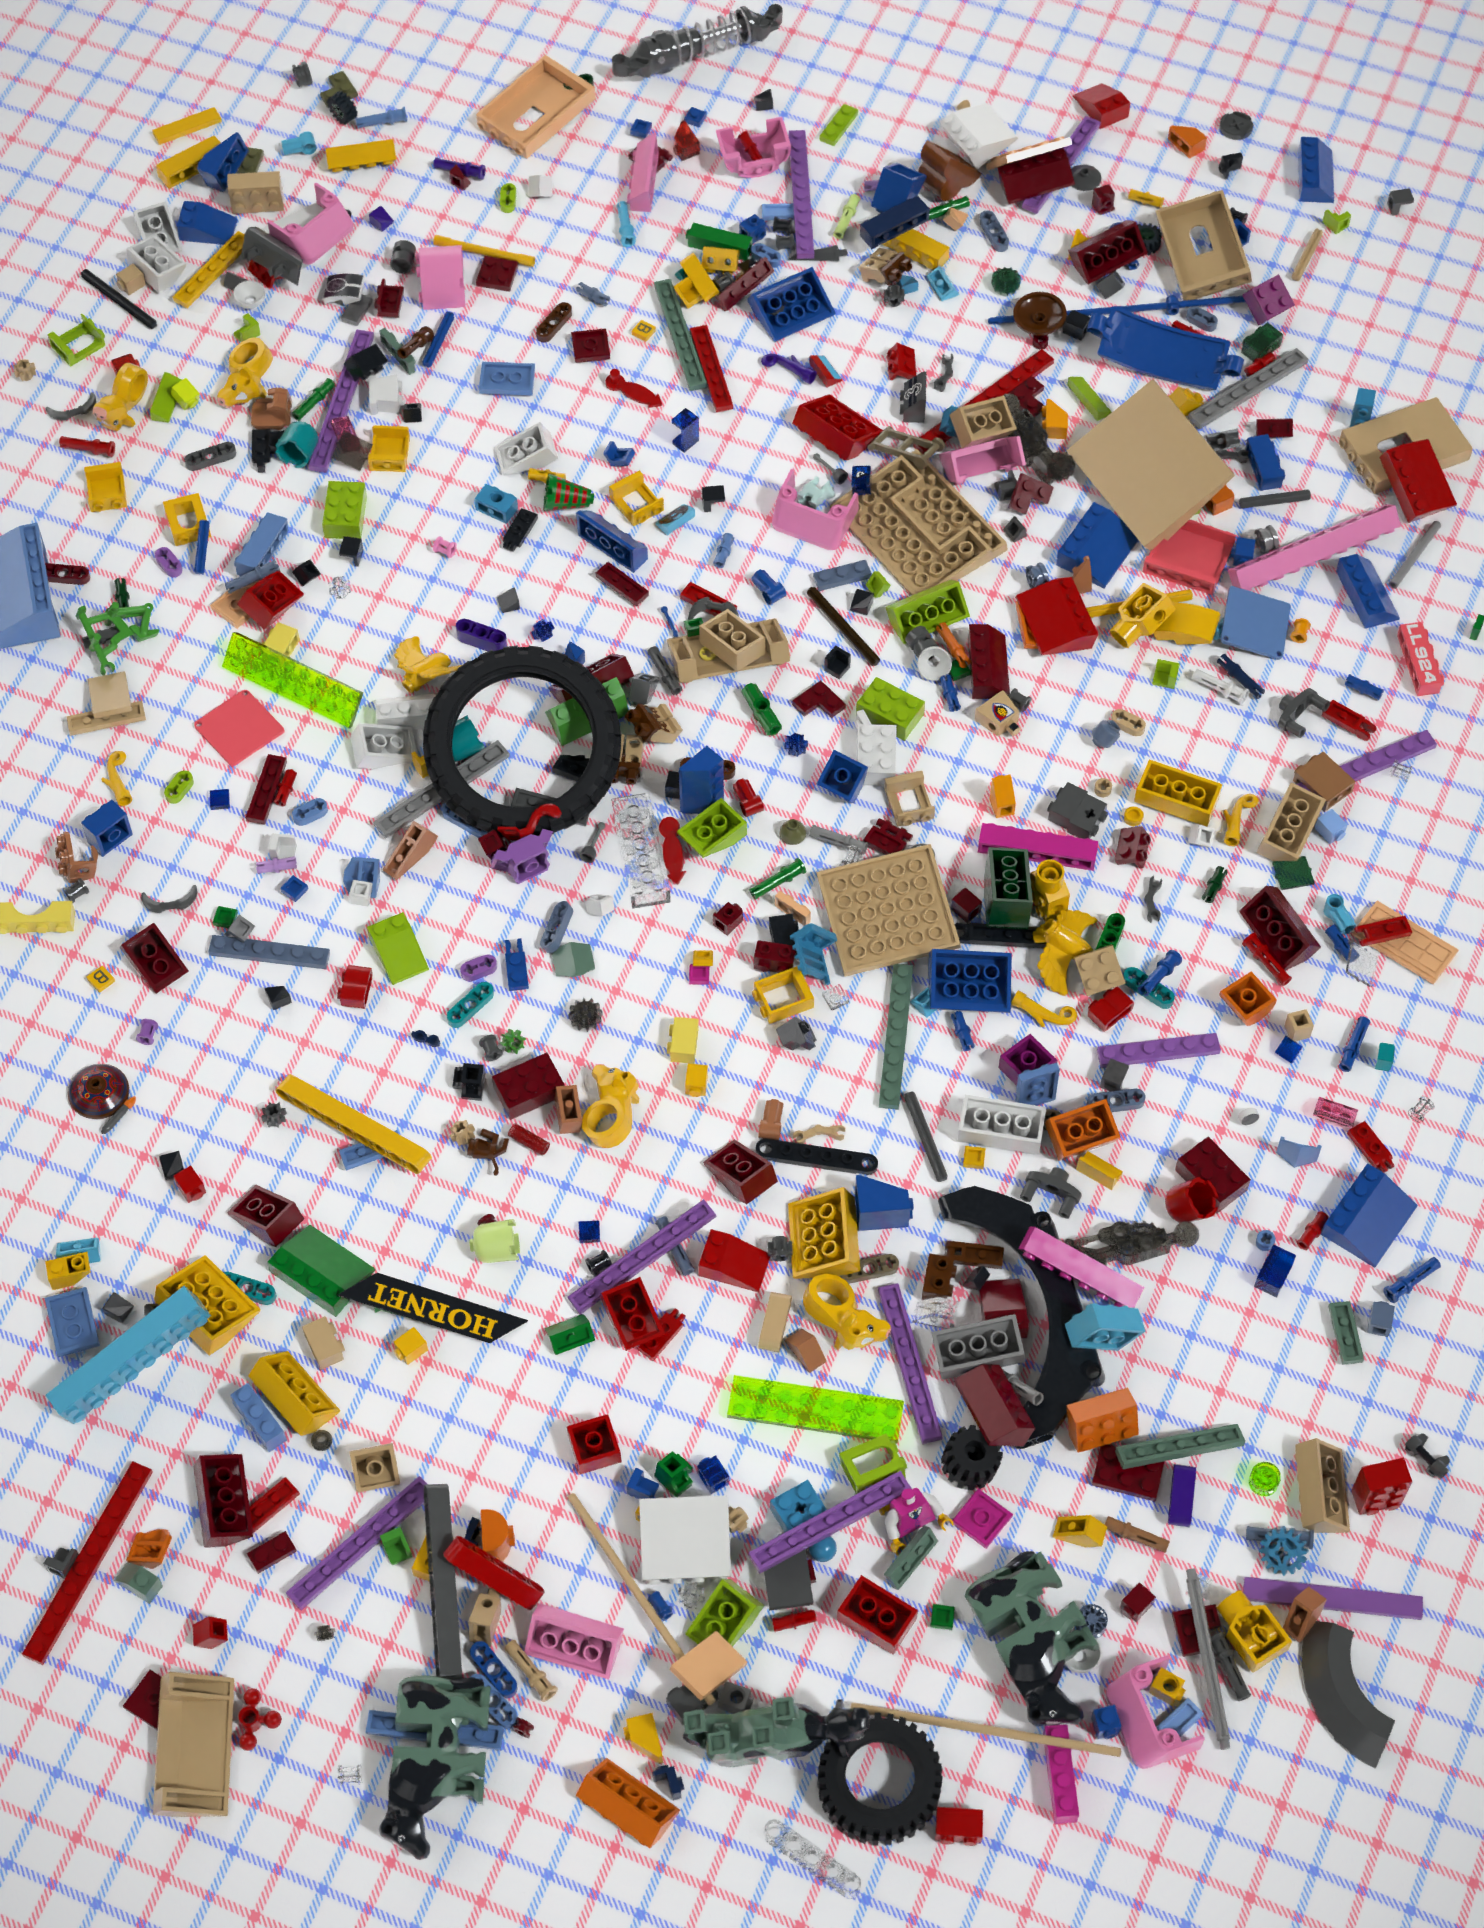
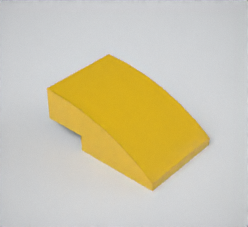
M1172 602L1176 610L1153 632L1157 641L1174 640L1176 645L1212 644L1221 614L1218 611L1198 605Z

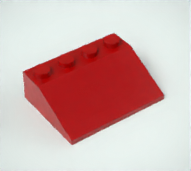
M830 394L800 404L792 422L800 431L807 433L813 440L819 441L826 449L835 452L841 459L846 461L859 456L883 431Z
M1429 439L1399 445L1386 450L1379 457L1408 524L1457 506Z
M1072 577L1053 579L1016 595V601L1020 605L1041 656L1093 648L1098 632Z

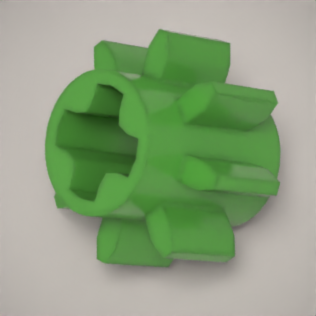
M508 1028L507 1033L501 1034L503 1038L500 1045L506 1046L504 1051L510 1053L512 1050L513 1053L518 1054V1050L525 1048L523 1044L526 1038L520 1036L522 1031L517 1029L514 1032Z

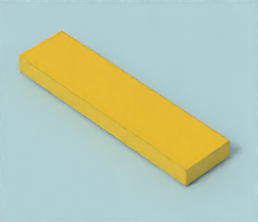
M212 107L152 130V133L158 144L161 145L220 123L222 119L216 108Z

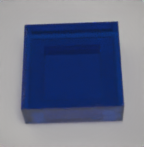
M229 789L209 790L211 810L230 809Z
M1285 1036L1275 1053L1293 1064L1303 1046L1290 1037Z
M599 1220L578 1221L579 1243L600 1242Z

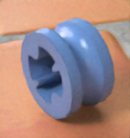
M1262 1230L1257 1235L1256 1246L1262 1251H1270L1274 1247L1276 1237L1273 1232ZM1262 1238L1270 1239L1269 1244L1262 1243Z

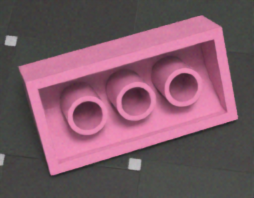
M651 134L638 142L636 150H633V161H635L631 165V175L633 177L629 179V189H631V192L627 194V204H630L631 211L651 212L659 156L656 134Z
M539 1603L531 1617L524 1652L526 1655L609 1680L620 1649L624 1628Z

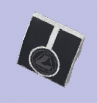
M353 273L329 275L323 295L324 302L327 304L342 300L344 305L360 301L365 276Z

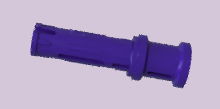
M435 157L433 162L434 168L450 171L457 164L465 177L473 176L483 180L486 174V166L483 164L479 166L472 164V162L460 163Z

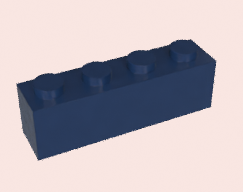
M917 195L878 214L870 220L864 221L860 224V237L871 249H874L929 221L930 208Z

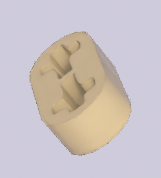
M1117 709L1112 713L1111 720L1119 726L1120 730L1135 737L1144 734L1146 723L1142 718L1123 709Z

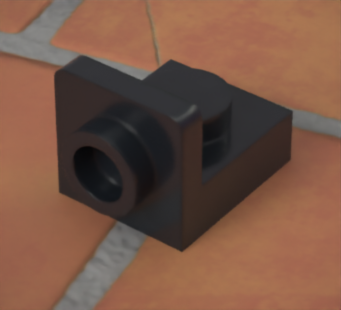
M1242 153L1228 154L1221 157L1218 170L1224 179H1228L1230 171L1241 169Z

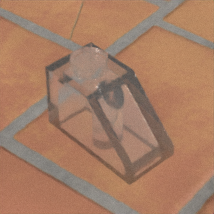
M941 1297L917 1301L912 1323L943 1329L955 1327L959 1301Z

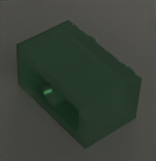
M1267 322L1262 327H1258L1253 334L1243 339L1241 353L1254 362L1256 358H1261L1268 352L1272 353L1281 346L1283 334Z

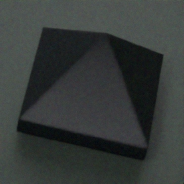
M751 257L739 263L738 267L744 273L756 261Z

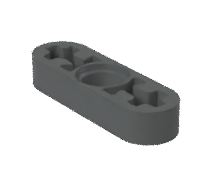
M223 442L189 453L184 459L186 468L190 471H197L231 460L237 454L236 447L232 442ZM208 454L215 455L212 459L206 458Z

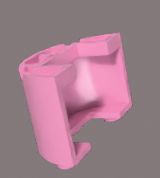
M782 116L766 120L767 132L749 135L752 141L757 144L756 147L763 157L760 160L753 161L748 152H745L740 139H734L732 127L716 130L725 166L731 173L735 172L744 178L762 177L776 171L782 162L787 161L791 152V144Z
M462 245L419 248V252L416 253V263L420 264V267H416L417 278L420 277L422 292H418L419 303H423V310L466 307Z

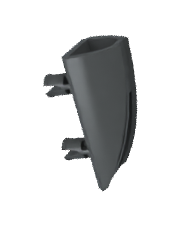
M259 227L247 228L241 253L242 259H247V262L253 260L269 269L270 276L274 275V278L281 276L298 286L303 261L292 248Z

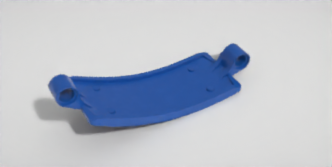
M1116 306L1111 307L1108 318L1099 313H1092L1087 327L1089 333L1101 338L1097 352L1100 357L1136 372L1185 386L1215 391L1218 388L1221 375L1240 376L1245 360L1238 355H1227L1231 344L1228 340L1170 327Z

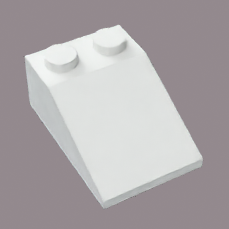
M167 201L133 210L142 240L155 234L175 253L183 251Z
M541 422L534 424L494 447L503 475L529 471V468H543L558 460L551 432Z
M358 723L350 735L357 768L378 769L412 762L411 753L415 751L417 754L412 727Z

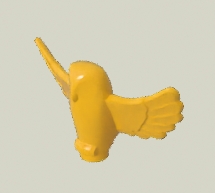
M413 636L405 639L404 642H400L399 648L396 649L394 654L399 663L397 668L406 671L404 680L401 683L411 694L414 691L418 692L421 686L436 677L453 673L462 666L448 667L452 661L442 652L426 657L421 651L420 638L418 636Z
M1060 910L1059 915L1056 916L1057 921L1050 918L1033 932L1035 943L1046 942V946L1043 948L1044 952L1040 954V961L1037 964L1040 975L1044 978L1046 986L1062 996L1068 994L1067 969L1071 959L1075 960V956L1093 951V948L1081 935L1089 925L1097 923L1098 920L1088 913L1079 910Z

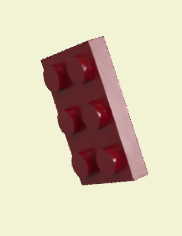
M1108 1444L1100 1446L1091 1486L1156 1502L1165 1461L1122 1469L1115 1453L1116 1446Z

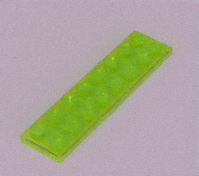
M232 632L222 664L223 668L343 726L353 727L364 692L238 632Z
M734 1375L727 1418L870 1440L887 1434L890 1441L894 1440L898 1444L904 1400Z

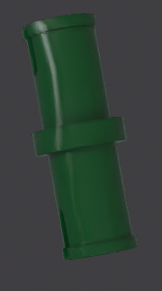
M120 578L114 580L116 588L115 600L119 604V608L129 607L130 594L127 592L126 579L121 578L122 583L120 584Z
M1217 866L1212 878L1207 881V888L1202 895V900H1205L1206 903L1214 902L1217 892L1223 887L1222 882L1228 873L1227 869L1224 870V867Z

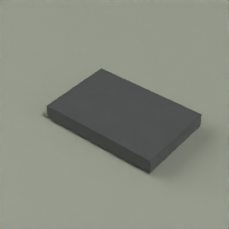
M806 1549L764 1571L769 1611L814 1605Z

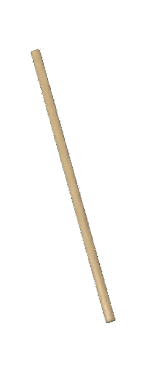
M571 1493L568 1496V1500L677 1660L685 1654L576 1494ZM712 1694L704 1698L709 1706L716 1702Z
M854 1702L851 1703L850 1707L864 1708L868 1710L869 1715L881 1713V1717H887L889 1713L894 1714L893 1719L898 1720L901 1716L910 1722L1115 1757L1121 1756V1748Z

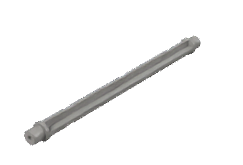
M1191 1568L1186 1570V1582L1211 1711L1220 1749L1227 1750L1231 1748L1229 1742L1231 1738L1199 1577H1197L1196 1569Z

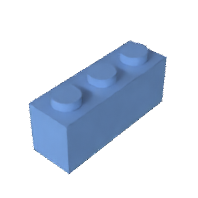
M249 1383L230 1394L233 1405L268 1453L287 1441L284 1430Z

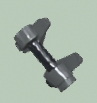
M1424 1433L1418 1436L1413 1435L1405 1443V1451L1410 1456L1419 1454L1428 1464L1426 1472L1431 1477L1443 1478L1449 1472L1447 1468L1450 1463L1449 1457L1445 1455L1435 1459L1423 1447L1429 1437Z

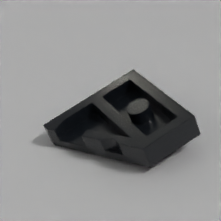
M560 755L552 767V773L577 782L585 771L590 758H585V755Z

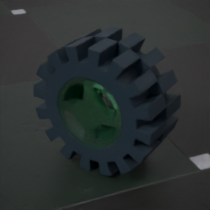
M338 91L328 98L327 106L330 108V113H333L332 116L336 117V121L346 125L358 116V111L356 110L357 107L353 105L354 102L343 91Z
M1146 222L1143 225L1139 223L1138 228L1148 255H1151V252L1153 254L1156 253V250L1158 251L1162 239L1160 228L1157 229L1156 225L1152 227V223H1149V225H1146Z

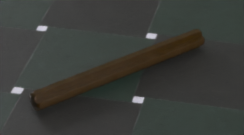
M810 587L807 595L870 665L877 666L880 658L816 587Z

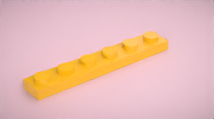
M237 231L173 296V301L188 309L241 255L245 234Z

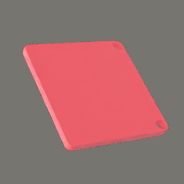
M246 689L240 691L194 723L195 729L231 767L236 766L285 732L284 727Z

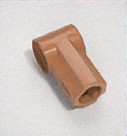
M778 1099L766 1100L763 1120L760 1121L758 1138L780 1139L784 1103Z

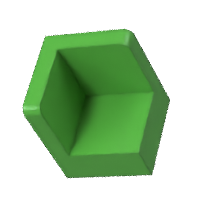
M401 1527L380 1535L391 1565H396L412 1557L410 1547Z

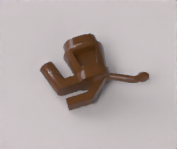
M483 1128L480 1136L492 1140V1143L480 1138H471L467 1156H472L473 1159L492 1160L495 1168L493 1174L497 1176L499 1174V1167L495 1158L507 1151L509 1138H504L503 1146L496 1150L499 1134Z

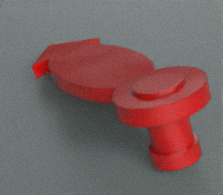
M618 369L610 370V375L605 379V385L609 390H621L626 397L635 402L648 405V408L662 406L659 393L655 396L648 388L634 382L625 381Z
M666 817L659 824V832L665 837L663 842L664 864L670 873L665 876L678 885L687 872L682 871L684 853L681 842L677 838L680 824L674 817Z

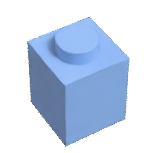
M1330 809L1317 818L1314 829L1329 844H1332L1344 838L1348 824L1333 809Z

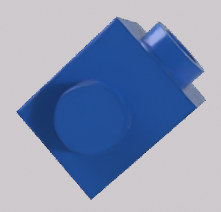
M610 441L603 454L610 466H629L635 451L633 448H618L614 441Z

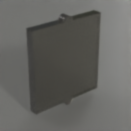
M343 431L339 442H336V448L331 458L361 471L365 461L368 460V454L373 444Z

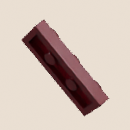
M607 562L595 572L599 580L636 607L649 596L647 589L610 562Z

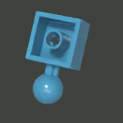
M808 1479L770 1500V1511L784 1533L827 1510ZM831 1536L809 1547L811 1557L818 1562L830 1561L837 1552V1544Z

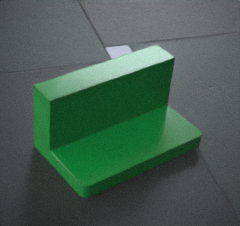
M584 1314L545 1328L555 1355L595 1341L590 1322Z

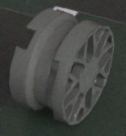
M306 61L301 62L297 66L293 64L292 71L297 86L300 88L305 84L311 85L312 77Z

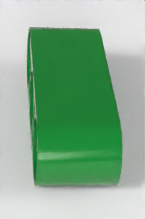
M1113 913L1108 917L1096 949L1112 944L1116 953L1126 921L1122 914Z

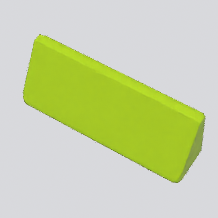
M164 372L150 409L151 420L170 422L177 402L172 397L171 390L182 379Z
M1083 377L1068 378L1067 386L1096 421L1112 413Z

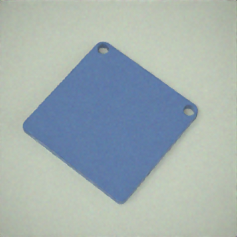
M1230 586L1222 625L1221 642L1277 660L1281 659L1284 654L1291 604Z

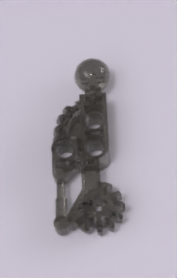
M1011 393L1002 395L1006 399L1017 428L1007 437L1020 436L1026 462L1025 466L1031 467L1036 476L1046 484L1051 485L1055 480L1061 482L1062 479L1068 481L1069 476L1074 474L1075 461H1073V457L1068 456L1067 451L1064 454H1061L1060 451L1053 453L1047 445V432L1027 408L1019 409V398ZM1036 456L1046 465V475L1034 463Z
M1142 1220V1222L1132 1221L1131 1224L1118 1221L1112 1226L1100 1229L1098 1234L1075 1240L1066 1239L1064 1243L1105 1266L1111 1261H1119L1122 1265H1132L1168 1254L1170 1246L1175 1244L1184 1248L1192 1247L1199 1240L1200 1234L1197 1226L1189 1221L1177 1224L1174 1231L1168 1234L1164 1228L1156 1227L1153 1222L1146 1223V1220ZM1116 1233H1122L1124 1235L1117 1236ZM1097 1240L1109 1245L1099 1249L1081 1247ZM1143 1245H1150L1151 1248H1145ZM1123 1251H1130L1131 1254H1125Z

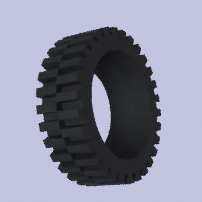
M875 1713L874 1718L870 1719V1728L865 1730L864 1738L848 1743L849 1757H842L836 1742L832 1740L830 1742L827 1741L824 1746V1752L821 1753L818 1766V1795L820 1801H822L824 1812L829 1813L828 1819L832 1824L834 1822L837 1823V1829L841 1833L844 1829L848 1831L847 1837L853 1840L854 1836L860 1837L859 1842L863 1844L866 1843V1839L872 1840V1846H878L879 1841H884L885 1846H888L895 1839L898 1844L904 1842V1837L907 1835L909 1839L915 1836L917 1829L921 1831L925 1827V1822L931 1820L933 1811H936L943 1781L942 1763H939L940 1756L938 1751L934 1752L932 1740H926L927 1734L923 1730L920 1733L917 1732V1725L912 1722L908 1726L906 1725V1718L900 1716L899 1721L893 1720L894 1714L889 1713L887 1719L881 1718V1713ZM883 1742L894 1745L901 1749L912 1763L915 1775L913 1788L906 1799L894 1807L886 1809L868 1807L853 1796L847 1785L846 1768L850 1758L858 1749L870 1743Z

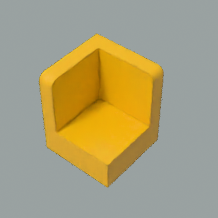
M689 277L673 286L688 309L702 300Z
M415 751L412 752L413 766L422 779L429 776L424 755L419 757Z

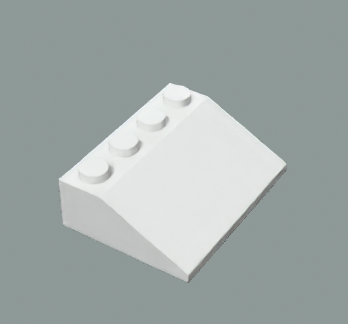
M988 103L953 111L939 121L948 138L976 170L1019 139Z

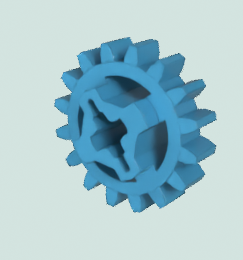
M1282 1526L1280 1531L1275 1527L1272 1529V1533L1267 1532L1265 1534L1266 1539H1262L1260 1542L1264 1547L1260 1548L1259 1552L1265 1555L1261 1558V1561H1267L1266 1568L1273 1567L1274 1574L1281 1570L1282 1575L1285 1576L1289 1570L1293 1575L1296 1569L1300 1570L1303 1567L1302 1563H1305L1308 1559L1303 1556L1309 1552V1549L1303 1548L1307 1541H1300L1299 1538L1302 1534H1293L1294 1528H1291L1288 1532L1285 1526ZM1278 1538L1277 1544L1271 1545V1542ZM1295 1556H1297L1296 1561L1292 1564H1289V1562L1291 1561L1290 1558H1294Z

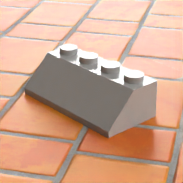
M1015 1314L931 1332L941 1380L959 1377L981 1364L1005 1367L1025 1362V1352Z

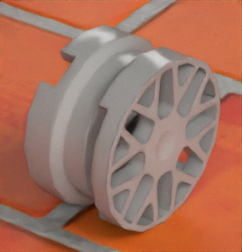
M1268 525L1264 529L1258 528L1255 530L1254 534H1257V537L1254 539L1256 540V546L1261 548L1259 550L1261 554L1268 553L1271 549L1276 550L1279 548L1278 535L1272 525Z

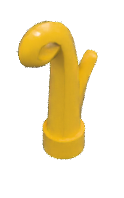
M115 751L108 758L107 771L110 780L104 777L101 778V781L114 792L119 806H127L133 800L130 791L126 789L115 766L123 764L126 760V754L123 751Z
M1245 794L1241 796L1235 803L1231 816L1226 809L1223 811L1227 824V831L1224 837L1226 845L1232 847L1239 845L1243 806L1246 808L1255 807L1259 803L1256 795Z
M1019 990L1011 1002V1005L1028 1012L1041 1027H1045L1042 1019L1058 1025H1070L1077 1018V1012L1073 1007L1065 1006L1057 1015ZM1068 1012L1071 1016L1065 1018L1064 1013Z

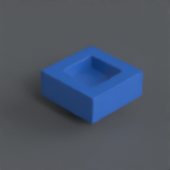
M691 107L684 117V123L700 128L707 117V112Z
M636 118L630 129V135L645 139L652 128V122Z
M293 875L280 890L288 898L297 902L309 888L306 883Z

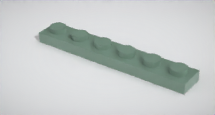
M1232 1424L1117 1446L1115 1453L1122 1469L1241 1447L1245 1445L1246 1440L1239 1425Z

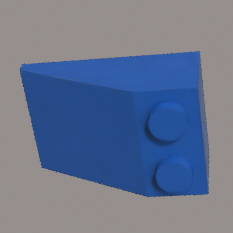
M235 132L207 152L203 159L199 161L197 170L207 186L223 193L228 187V174H236L249 151L240 133Z
M184 201L177 223L179 240L224 245L234 235L238 219L202 202Z

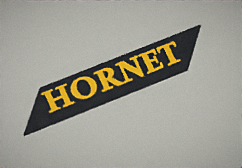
M378 1272L338 1294V1296L486 1343H492L528 1322L527 1319Z

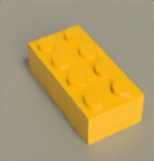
M1149 759L1136 788L1134 802L1208 827L1220 798L1223 784Z

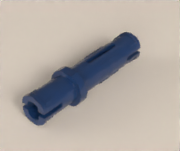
M1225 653L1220 656L1223 660L1218 658L1217 663L1228 672L1229 676L1234 677L1245 688L1249 689V692L1256 699L1262 697L1256 690L1262 694L1266 690L1248 676L1239 664L1233 662Z

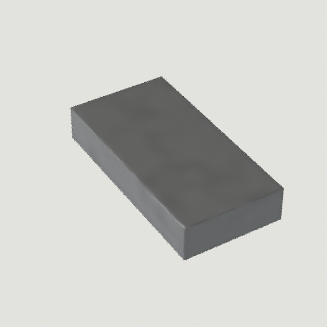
M362 294L360 301L350 303L341 316L342 322L358 327L373 303V298Z

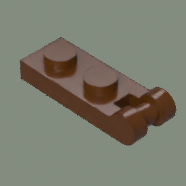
M947 1241L945 1243V1250L947 1252L944 1256L954 1257V1265L985 1266V1268L1002 1269L1004 1247L958 1241ZM955 1251H961V1255H955Z

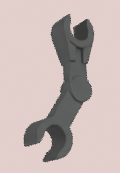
M944 353L942 355V363L945 365L946 371L943 376L934 381V389L936 386L941 385L940 392L945 390L947 381L953 377L952 364L954 356L952 353L950 359H946Z
M1222 450L1217 454L1221 459H1237L1240 463H1247L1249 451L1231 452Z
M1154 875L1150 878L1149 889L1144 897V902L1148 908L1147 920L1150 923L1152 922L1151 915H1156L1158 922L1161 917L1160 911L1155 908L1153 897L1162 887L1163 880L1161 878L1160 883L1154 884Z

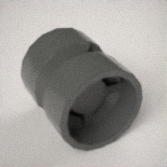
M407 240L395 242L390 260V267L393 271L406 274L412 270L416 254V247L412 242Z
M925 626L914 628L905 638L906 643L914 650L913 652L917 658L924 649L932 646L939 647Z

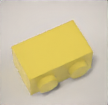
M277 622L275 627L270 630L267 640L260 646L259 651L262 661L283 668L300 641L298 629Z
M674 1017V1024L669 1026V1036H672V1041L667 1043V1054H670L671 1062L695 1064L699 1019Z

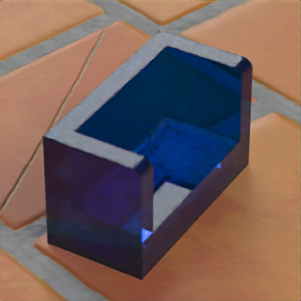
M685 408L671 419V423L681 430V433L672 440V444L683 453L699 441V417Z
M1273 1244L1256 1278L1254 1287L1277 1298L1294 1264L1296 1254Z

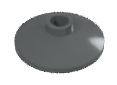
M1081 164L1071 168L1075 185L1072 186L1074 189L1091 191L1100 185L1102 176L1095 167Z

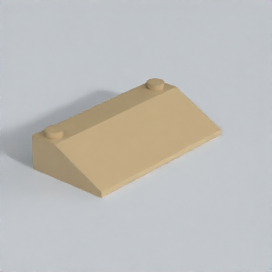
M776 618L747 623L765 637V655L738 671L769 665H783L785 662H790L788 640ZM684 635L667 639L674 669L680 683H690L697 679L738 672L718 656L711 661L701 659L699 652L705 646L700 643L699 635L692 637ZM706 650L705 653L702 654L706 655L707 657H711V654H713V652H709V650Z
M168 1672L161 1677L153 1816H228L235 1678Z

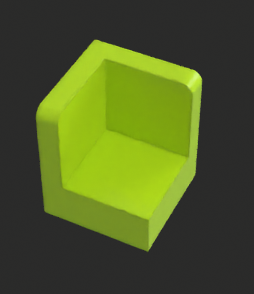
M1327 209L1324 211L1322 222L1333 233L1338 234L1349 227L1352 215L1348 211L1338 215Z
M249 313L242 316L244 326L234 332V336L240 342L261 335L259 323Z
M1157 659L1152 684L1174 689L1180 663Z

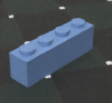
M267 512L264 518L260 519L257 529L251 534L250 540L244 544L241 554L235 558L234 566L236 567L237 575L241 576L254 570L258 565L262 566L269 563L289 532L287 518Z

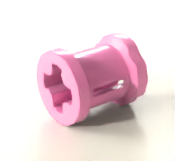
M438 536L433 544L434 552L446 554L448 558H452L457 549L456 542H448L443 540L441 536Z

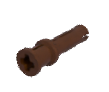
M428 326L421 327L419 332H415L412 335V339L398 349V356L401 359H406L417 348L424 347L427 342L433 339V330Z

